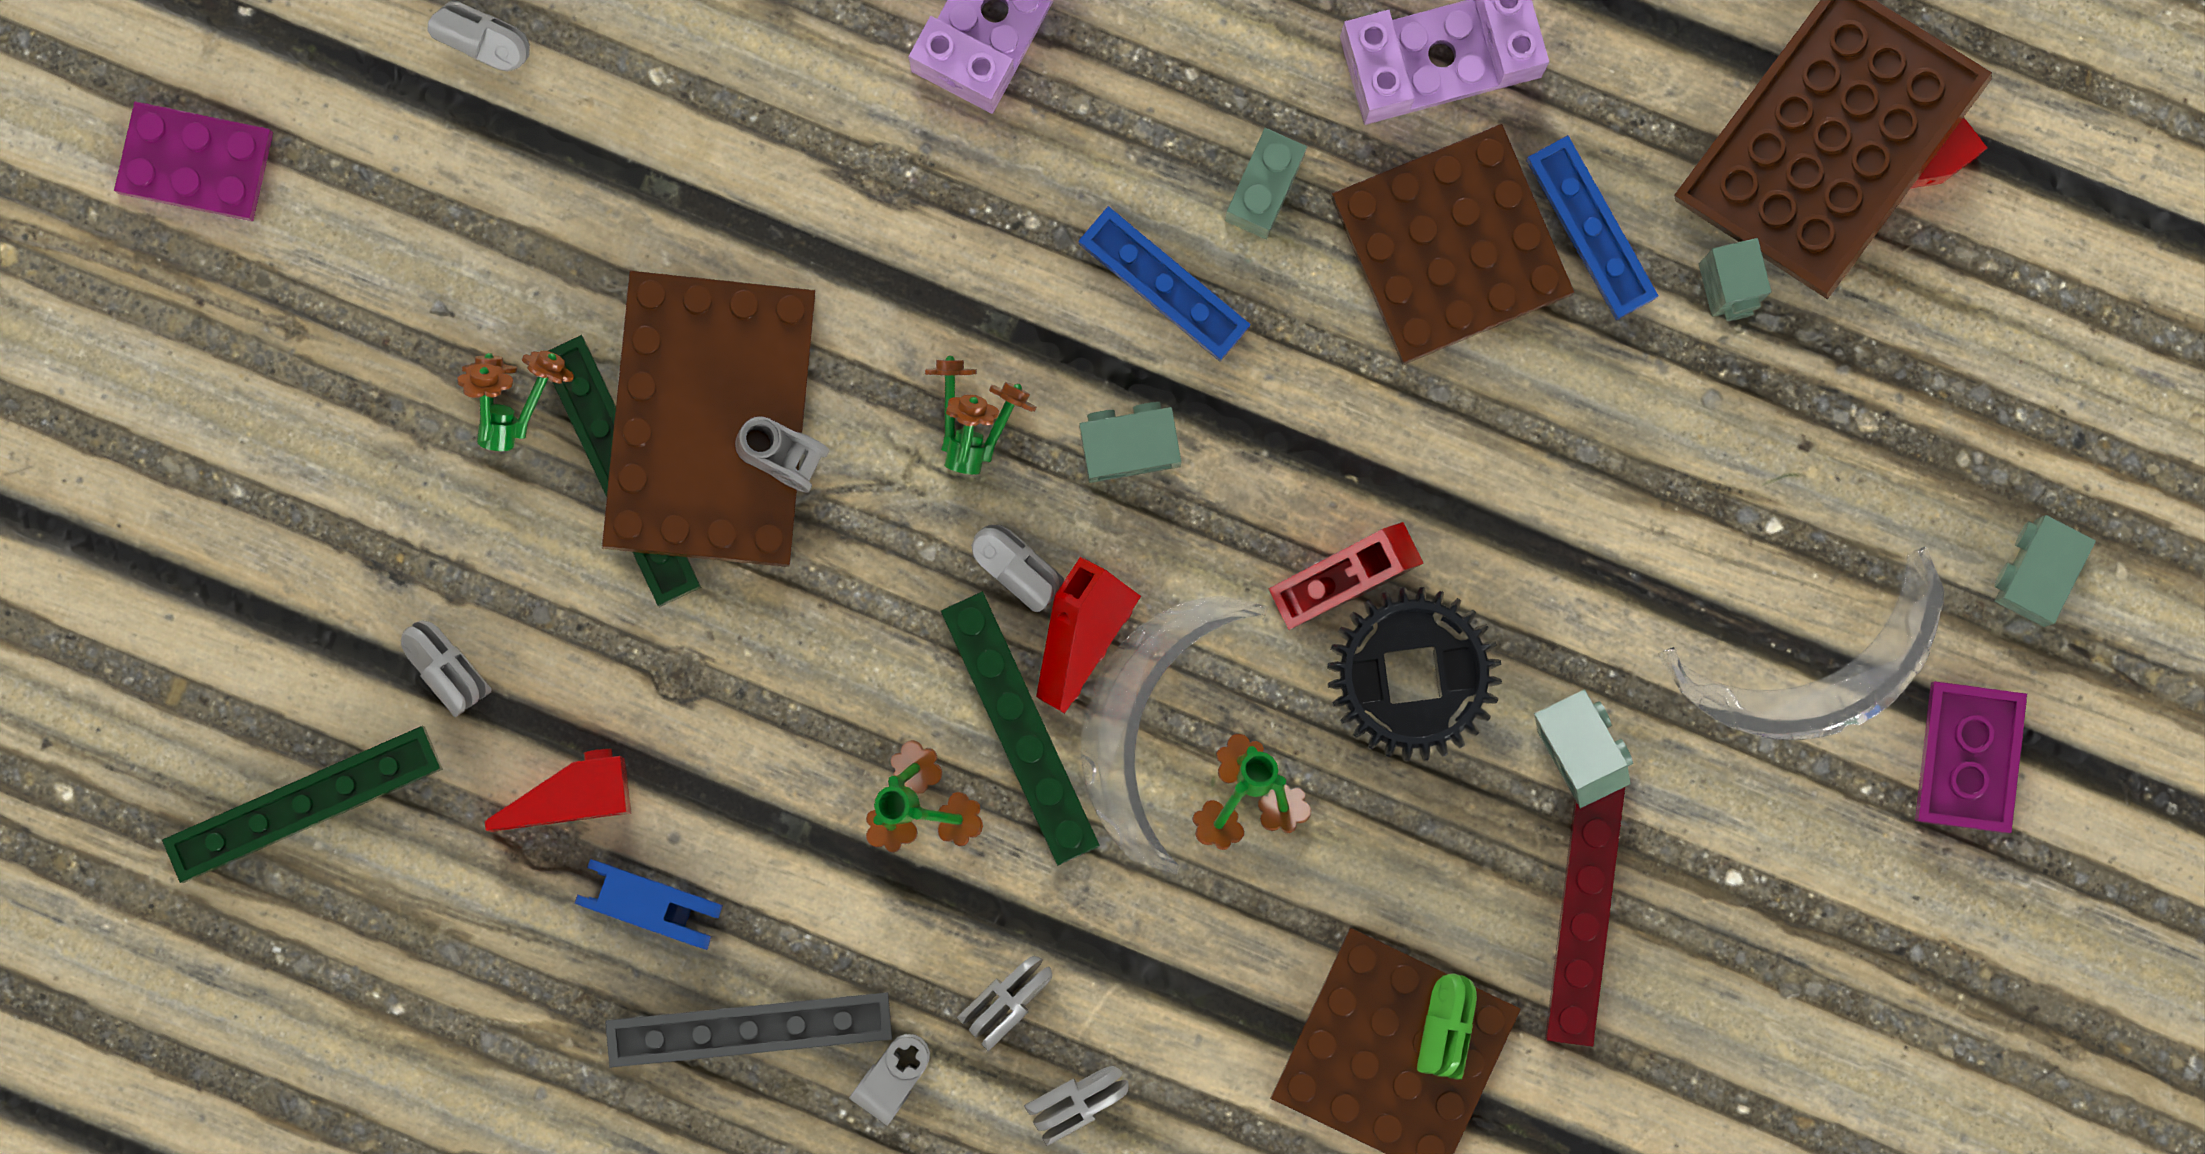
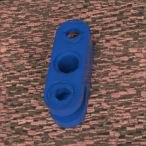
M593 859L589 860L587 868L597 871L599 875L606 878L598 898H588L577 894L575 904L705 950L708 949L712 936L685 927L691 910L719 918L723 905Z

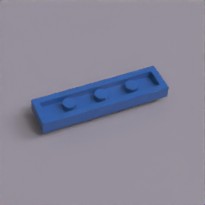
M1569 135L1528 156L1526 162L1615 320L1617 321L1657 299L1659 295Z
M1109 206L1078 241L1082 248L1219 362L1222 361L1249 329L1250 323Z

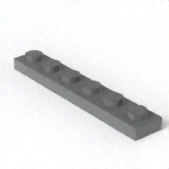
M888 992L605 1020L609 1068L893 1039Z

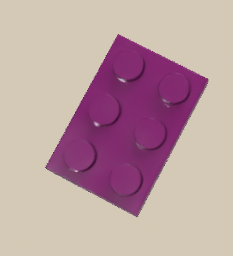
M134 101L114 191L120 195L253 222L273 132L268 128Z
M1937 681L1931 682L1915 821L2006 834L2012 833L2027 703L2026 693Z

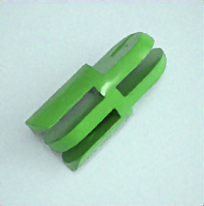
M1455 973L1443 975L1433 988L1417 1062V1070L1421 1073L1434 1074L1441 1077L1447 1076L1456 1080L1463 1077L1477 1002V992L1473 982L1463 975Z

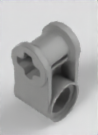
M754 417L748 420L737 434L735 441L736 452L743 461L771 474L787 486L806 493L810 492L812 484L809 481L821 457H827L829 453V448L821 442L805 434L795 432L766 417ZM753 430L763 431L770 439V449L764 452H757L751 449L747 444V433ZM802 454H804L805 458L799 470H797L796 466Z
M915 1034L898 1036L890 1044L877 1064L872 1065L849 1099L888 1126L912 1091L910 1090L926 1069L930 1060V1050L927 1043ZM912 1045L918 1049L916 1059L921 1063L918 1066L909 1063L904 1068L898 1064L901 1056L896 1049L900 1047L907 1050Z

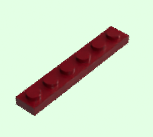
M1625 787L1582 808L1574 800L1545 1033L1546 1041L1594 1046Z

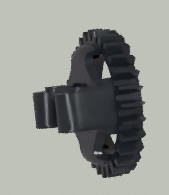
M1402 587L1399 590L1397 602H1393L1387 592H1383L1381 594V604L1383 607L1378 609L1375 604L1367 600L1364 603L1368 614L1365 619L1356 612H1352L1350 615L1353 624L1356 626L1355 630L1352 631L1351 629L1341 627L1338 631L1347 640L1346 645L1332 644L1330 650L1342 656L1341 662L1336 661L1327 664V669L1339 672L1340 679L1329 682L1327 684L1328 688L1341 689L1342 696L1334 700L1332 706L1340 707L1346 705L1349 711L1340 721L1344 724L1355 719L1359 725L1352 736L1357 738L1368 732L1371 735L1368 749L1372 750L1380 741L1386 743L1385 757L1389 758L1394 753L1396 747L1402 748L1404 761L1410 760L1413 749H1419L1423 761H1428L1430 758V747L1436 746L1437 751L1442 757L1448 755L1446 741L1451 739L1459 748L1465 746L1460 733L1465 730L1467 733L1477 736L1479 730L1472 722L1476 717L1484 721H1489L1491 718L1489 713L1481 708L1483 703L1496 704L1498 702L1496 696L1487 692L1488 687L1502 684L1500 678L1489 676L1490 669L1501 665V660L1488 659L1486 654L1497 646L1496 641L1482 643L1480 637L1486 632L1488 626L1485 624L1474 629L1470 623L1474 619L1476 612L1471 610L1463 617L1457 612L1460 608L1461 600L1458 598L1449 607L1442 605L1444 601L1443 591H1439L1432 601H1427L1424 587L1419 588L1415 599H1409L1407 589ZM1435 613L1442 615L1441 621L1452 627L1458 634L1464 632L1468 638L1466 640L1455 638L1450 632L1435 622L1433 615ZM1377 623L1376 633L1368 640L1363 650L1355 654L1357 647L1361 646L1367 635L1374 629L1373 625ZM1434 647L1433 657L1439 697L1441 698L1392 704L1390 702L1384 654ZM1474 696L1473 702L1468 701L1463 711L1455 719L1456 723L1449 727L1450 718L1460 708L1463 701L1467 697ZM1365 710L1371 712L1378 720L1388 725L1392 732L1376 722Z

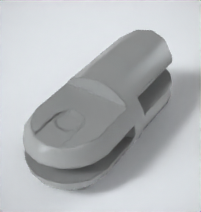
M451 0L446 3L445 6L432 15L428 22V32L433 39L498 70H515L525 63L530 54V43L525 33L517 27L489 14L480 12L457 0Z
M988 525L976 533L971 545L973 557L979 565L1034 612H1040L1054 600L1055 594L1065 581L1064 577L1036 554L1017 535L1002 525Z
M424 620L418 621L412 627H408L403 631L401 646L405 655L421 673L420 677L454 717H457L465 709L477 703L479 699L491 693L492 688L462 652L456 646L454 647L433 623Z
M1029 957L1003 982L996 978L956 1017L962 1024L967 1023L998 995L999 998L969 1028V1032L977 1038L990 1029L1009 1009L1012 1010L983 1040L982 1046L987 1051L993 1048L1029 1013L1025 1006L1052 979V970L1048 966L1034 976L1016 995L1013 993L1041 965L1043 959L1040 957Z
M1115 1066L1103 1068L1079 1082L1073 1078L1024 1105L1029 1115L1041 1112L1033 1120V1123L1038 1131L1048 1130L1042 1137L1046 1146L1096 1120L1095 1114L1114 1104L1127 1094L1129 1089L1128 1081H1117L1123 1074L1119 1068Z

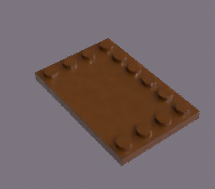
M1820 0L1674 194L1675 201L1738 242L1758 238L1764 259L1828 300L1990 83L1992 72L1876 0Z
M639 271L629 272L602 549L781 567L790 566L797 490L780 482L771 474L743 461L736 452L735 441L743 425L754 417H766L795 432L802 433L816 290ZM753 430L747 433L746 440L751 449L757 452H764L770 449V439L763 431ZM799 462L796 466L797 470H799Z

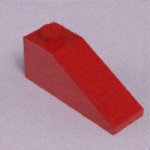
M1404 522L1371 534L1268 589L1288 630H1291L1386 584L1424 563Z
M612 749L584 752V761L572 762L485 820V830L495 832L631 814L625 758L621 756L613 757Z

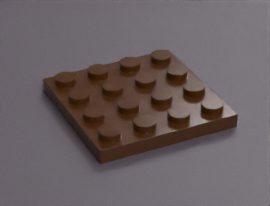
M1499 124L1331 194L1332 201L1402 365L1558 302L1575 293L1503 124Z
M1349 928L1270 1099L1385 1154H1454L1521 1009L1476 988L1477 1002L1462 1079L1456 1080L1447 1076L1441 1077L1434 1074L1421 1073L1417 1070V1062L1432 991L1436 982L1443 975H1447V973Z

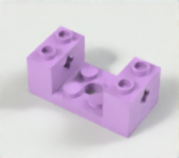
M947 0L937 19L932 16L929 17L910 52L911 72L993 114L1054 0H1000L1007 5L1009 11L1004 20L996 23L989 22L981 13L984 4L990 0Z
M1465 0L1392 20L1390 10L1345 21L1340 35V41L1364 125L1542 77L1549 64V58L1532 0ZM1437 44L1448 46L1454 53V62L1447 67L1435 66L1429 59V49Z

